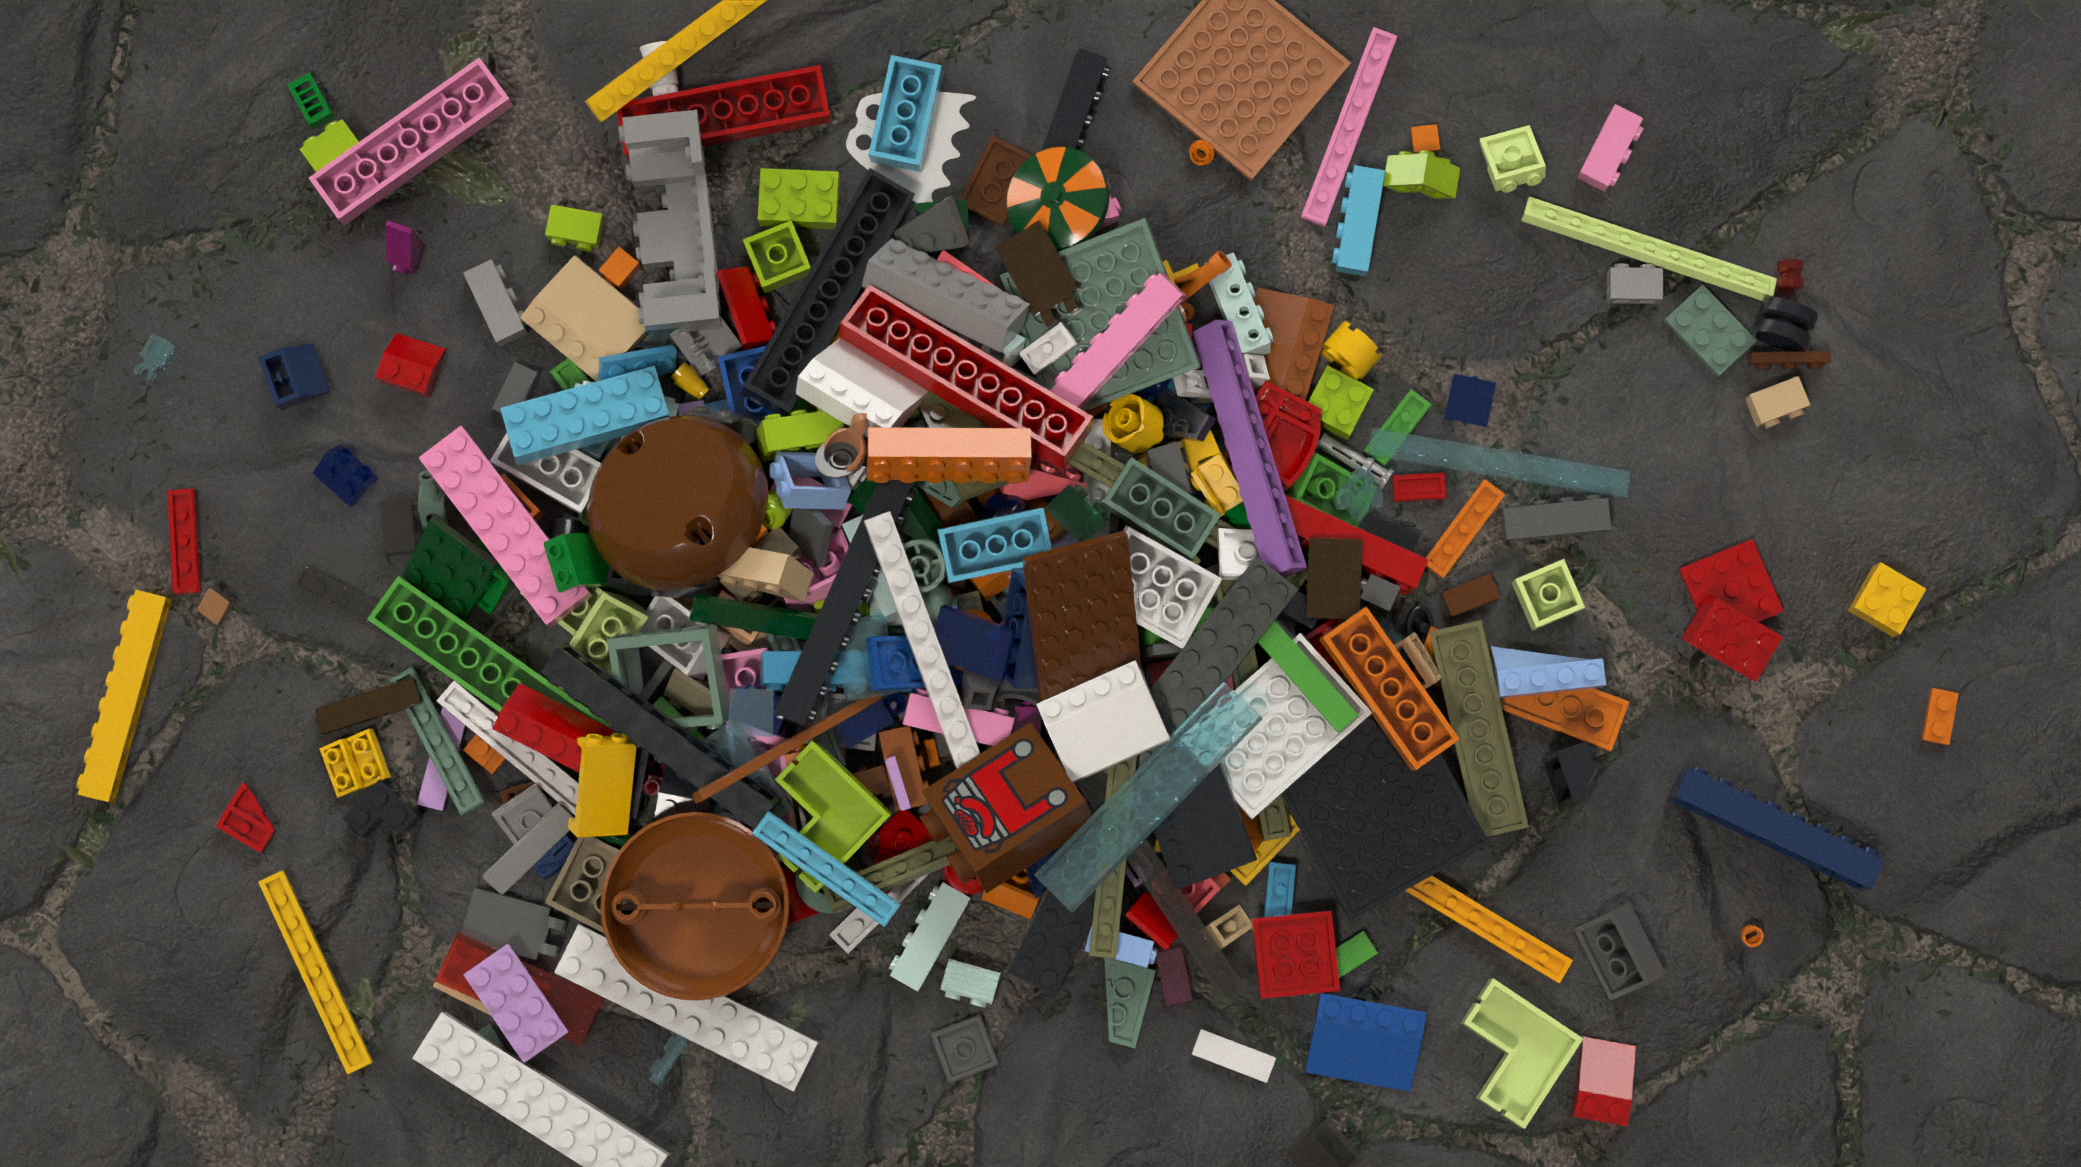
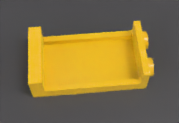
M613 733L612 736L588 734L586 737L577 738V744L582 748L576 815L575 818H569L568 829L577 838L628 835L636 746L627 735Z

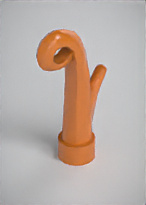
M1217 251L1212 255L1209 261L1200 268L1174 279L1176 284L1186 282L1180 290L1187 297L1180 305L1187 310V321L1192 319L1195 310L1191 304L1185 301L1219 274L1223 275L1232 267L1228 257L1221 251Z

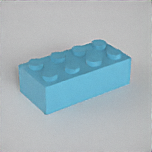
M891 55L868 154L872 163L922 172L944 75L942 65Z
M1042 507L937 529L949 583L1012 570V568H1022V557L1052 550L1044 508Z

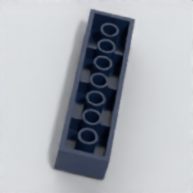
M1693 766V768L1679 771L1667 797L1668 801L1859 891L1872 889L1885 861L1878 857L1879 852L1866 846L1863 849L1853 845L1854 840L1843 835H1839V837L1829 834L1830 829L1823 825L1815 823L1813 826L1805 823V817L1794 812L1790 814L1780 811V805L1766 800V803L1756 799V794L1748 790H1735L1731 788V782L1719 777L1717 780L1707 776L1708 772L1702 768Z

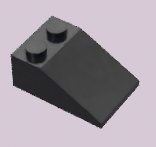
M704 742L724 757L725 746ZM666 765L658 793L654 818L662 819L679 813L690 812L714 814L716 801L708 797L696 804L692 795L697 791V787L689 781L681 780L676 776L675 771Z

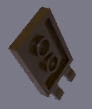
M1038 220L995 247L1024 301L1030 304V312L1033 316L1041 314L1046 327L1050 326V328H1053L1060 323L1052 309L1061 303H1064L1068 313L1073 315L1082 310L1081 305L1073 294L1079 290V287L1041 221Z

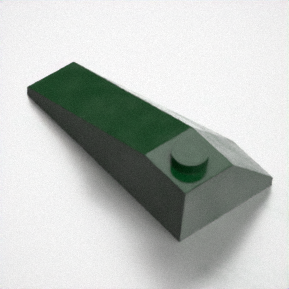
M866 477L849 495L847 501L864 514L877 483L867 481ZM914 486L913 490L917 491L911 506L906 504L902 513L906 517L901 529L898 531L909 535L910 541L914 539H929L940 546L937 529L944 527Z

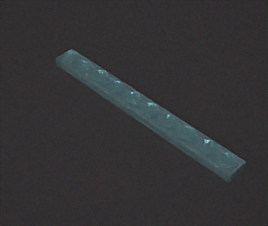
M1374 428L1371 429L1367 453L1369 456L1621 498L1627 497L1631 472Z

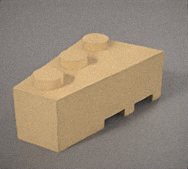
M748 548L732 566L719 574L718 577L721 578L720 582L730 587L740 585L752 591H762L804 603L814 573L788 554Z

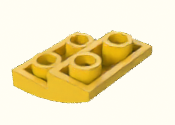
M373 728L319 748L337 798L372 786L379 779L384 781L391 778Z

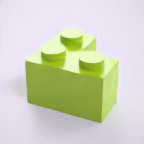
M1420 150L1419 154L1401 151L1399 155H1389L1387 157L1383 186L1398 193L1420 192L1434 199L1456 198L1460 168L1450 164L1451 160L1435 157V153L1431 151Z

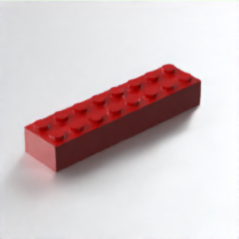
M820 65L631 100L617 110L619 126H623V117L697 110L701 127L700 139L703 147L832 123ZM622 142L624 154L627 160L630 161L629 150H627L625 142Z

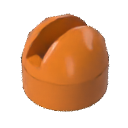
M1755 925L1745 926L1740 933L1742 942L1749 947L1759 946L1764 938L1762 930ZM1754 930L1756 931V933L1745 938L1747 934L1753 932Z

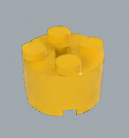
M1343 321L1322 345L1321 355L1330 363L1334 361L1339 365L1341 373L1356 380H1362L1383 355L1382 353L1375 352L1378 347L1367 335L1358 328L1354 331L1348 328L1350 323Z
M1134 394L1126 395L1111 402L1110 406L1112 408L1108 414H1104L1102 421L1104 435L1109 440L1134 454L1145 452L1154 444H1159L1164 436L1162 431L1163 415L1157 406Z

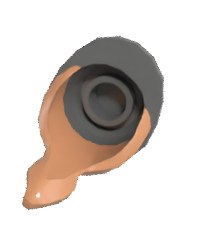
M866 413L854 415L849 428L836 430L820 446L814 459L816 469L820 474L827 478L839 479L855 474L861 469L865 462L867 450L863 437L868 427Z

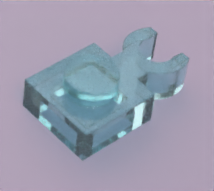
M152 333L139 354L145 360L134 368L133 373L139 376L143 370L147 369L148 376L145 380L151 383L156 377V367L158 366L164 370L177 347Z

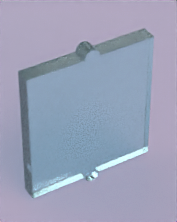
M754 686L749 687V689H729V736H748L749 739L754 738V736H774V689H755Z

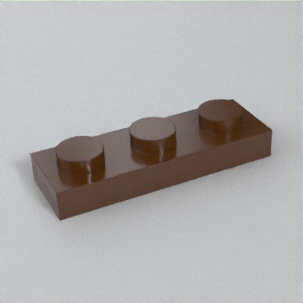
M1831 351L1752 352L1747 355V366H1755V370H1770L1771 366L1780 365L1781 370H1795L1797 365H1807L1809 370L1823 369V365L1831 362Z

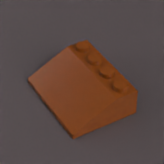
M1257 288L1254 303L1255 306H1261L1265 318L1262 320L1264 328L1269 327L1274 342L1271 343V353L1263 355L1270 377L1268 382L1306 400L1334 305L1308 297ZM1261 385L1260 387L1256 388L1255 390H1253L1254 395L1257 396V394H1258V392L1260 391L1262 385Z

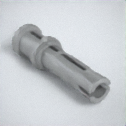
M1326 433L1323 434L1318 442L1317 448L1322 449L1337 460L1358 471L1360 478H1367L1377 484L1378 489L1381 491L1394 472L1392 469L1387 470L1377 464L1373 457H1363ZM1333 447L1352 457V460L1334 450ZM1356 461H1359L1360 463H1362L1363 466L1357 464ZM1371 470L1382 475V477H1379L1376 474L1372 473Z

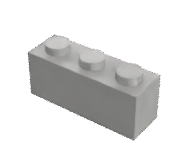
M491 259L463 272L499 347L528 334L525 328L528 324L520 318L523 311L518 312L514 305L515 302H518L513 289L511 287L507 289L503 282L507 277L501 264L496 266Z

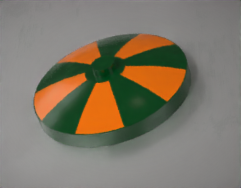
M1052 147L1039 151L1029 157L1018 168L1010 182L1007 193L1009 219L1017 233L1038 220L1041 221L1057 250H1065L1090 239L1102 225L1110 201L1108 181L1100 166L1080 150L1069 147Z

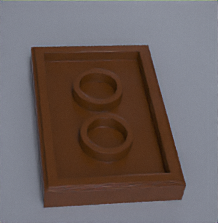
M992 135L959 200L967 199L968 211L1004 228L1009 219L1007 193L1010 182L1018 168L1032 155Z

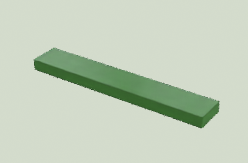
M1274 621L1260 638L1258 644L1337 733L1341 732L1358 717V714L1280 625Z

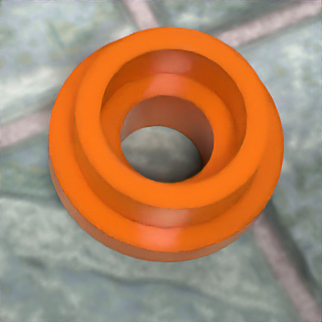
M1197 140L1189 148L1190 159L1196 165L1209 164L1215 156V150L1209 142Z

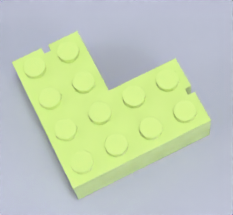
M1491 978L1476 998L1481 1001L1480 1004L1473 1003L1461 1021L1462 1025L1505 1053L1476 1098L1497 1112L1503 1109L1502 1116L1520 1128L1525 1129L1583 1038L1494 978Z

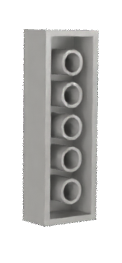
M892 238L868 260L862 287L867 288L869 285H872L917 313L999 352H1002L1022 331L1030 306L1029 303L1021 300L1018 296L1010 295L992 284L976 279L971 274L957 270L948 263L940 262L925 252L917 251L905 245V243Z

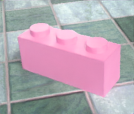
M1615 104L1577 178L1604 192L1609 185L1614 187L1620 176V172L1617 171L1620 163L1625 164L1632 150L1628 149L1631 141L1637 142L1643 131V127L1639 126L1643 118Z

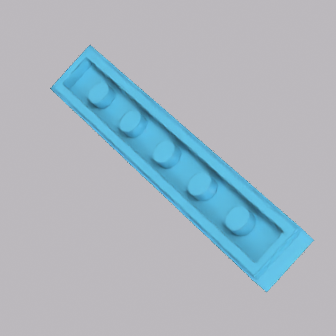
M767 811L752 832L757 838L883 927L886 926L899 908L900 903L770 811Z

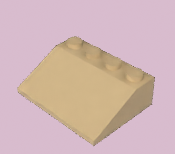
M577 256L572 257L534 298L520 317L596 382L599 381V357L632 352L648 332L644 324H639L638 307Z

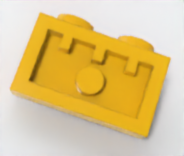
M1221 452L1194 467L1191 472V482L1197 491H1202L1206 497L1205 504L1223 516L1226 511L1243 502L1239 493L1240 488L1236 475Z

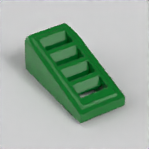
M310 72L287 84L312 130L335 118ZM309 81V87L297 92V87ZM314 90L315 94L304 100L301 99L303 95ZM318 98L319 102L306 108V104ZM320 107H323L324 110L318 112L313 116H310L309 113L315 111Z

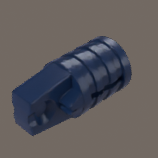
M565 834L542 856L534 866V870L544 880H548L562 870L575 842Z

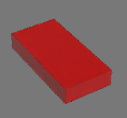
M1445 472L1392 475L1393 502L1446 500Z

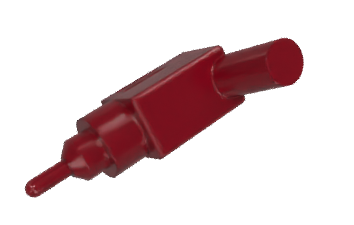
M660 764L658 771L648 775V781L644 785V790L648 795H658L665 765Z

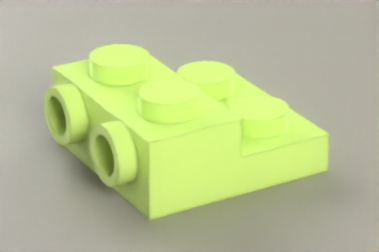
M1530 125L1480 138V147L1487 162V171L1495 191L1502 190L1508 193L1515 190L1517 185L1527 183L1529 186H1534L1545 178L1546 165Z

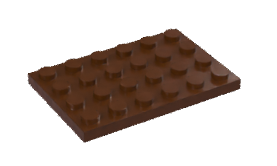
M1125 531L1022 557L1038 697L1041 702L1132 661H1136L1141 669L1129 542Z

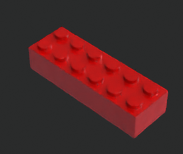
M1285 495L1301 550L1308 552L1309 538L1363 540L1361 572L1368 575L1366 579L1372 574L1400 587L1398 594L1403 596L1406 593L1411 594L1416 589L1428 559Z

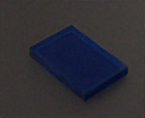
M947 605L940 606L935 634L946 663L999 682L1005 680L1017 630Z

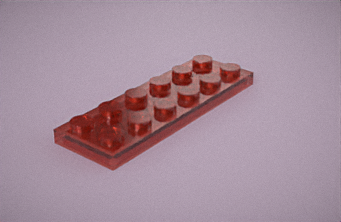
M457 932L435 982L482 1002L463 974L494 954L498 949ZM521 960L569 1030L562 1038L582 1046L604 997Z

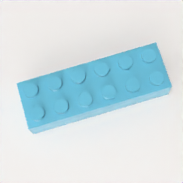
M655 366L500 408L516 465L626 436L646 423L669 417Z

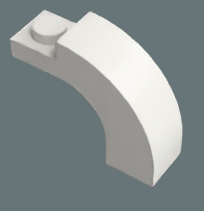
M1242 354L1252 388L1255 390L1263 385L1265 380H1270L1265 358L1261 355ZM1192 370L1173 378L1178 396L1190 397L1191 403H1213L1203 370Z

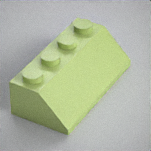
M602 591L569 644L612 675L607 639L616 634L639 632L648 619V615L643 606L623 595ZM629 648L623 649L624 655Z

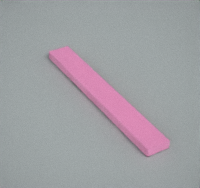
M1373 27L1301 219L1323 227L1326 226L1398 37L1397 35Z

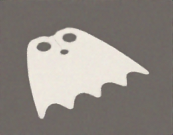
M939 92L922 172L872 163L868 155L869 149H858L856 146L858 136L866 134L872 139L876 120H871L866 116V109L872 104L880 106L882 93L872 94L861 99L856 111L857 125L854 129H851L846 141L849 153L867 170L871 168L915 193L912 199L914 202H933L931 197L935 189L951 185L942 172L943 163L960 156V153L951 143L952 135L970 126L960 115L959 109L966 102L975 100L976 96Z

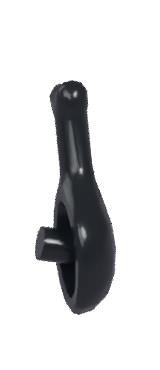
M1421 604L1414 606L1408 612L1405 621V632L1407 636L1415 632L1424 645L1430 627H1433V617L1429 608ZM1409 659L1408 666L1414 673L1415 665L1413 664L1411 659Z

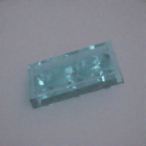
M883 614L861 617L856 627L852 625L848 635L851 636V640L846 651L841 650L838 656L846 702L900 692V690L872 692L866 638L889 636Z

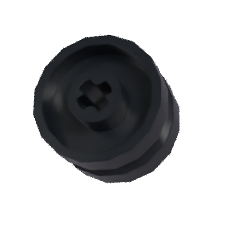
M1764 297L1758 311L1763 318L1755 321L1751 332L1752 336L1778 349L1791 352L1807 351L1811 340L1807 331L1815 328L1818 319L1817 312L1792 300L1779 297Z

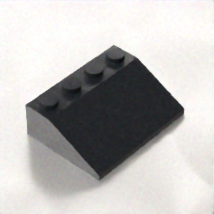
M1220 759L1150 781L1138 788L1175 889L1204 881L1257 860Z

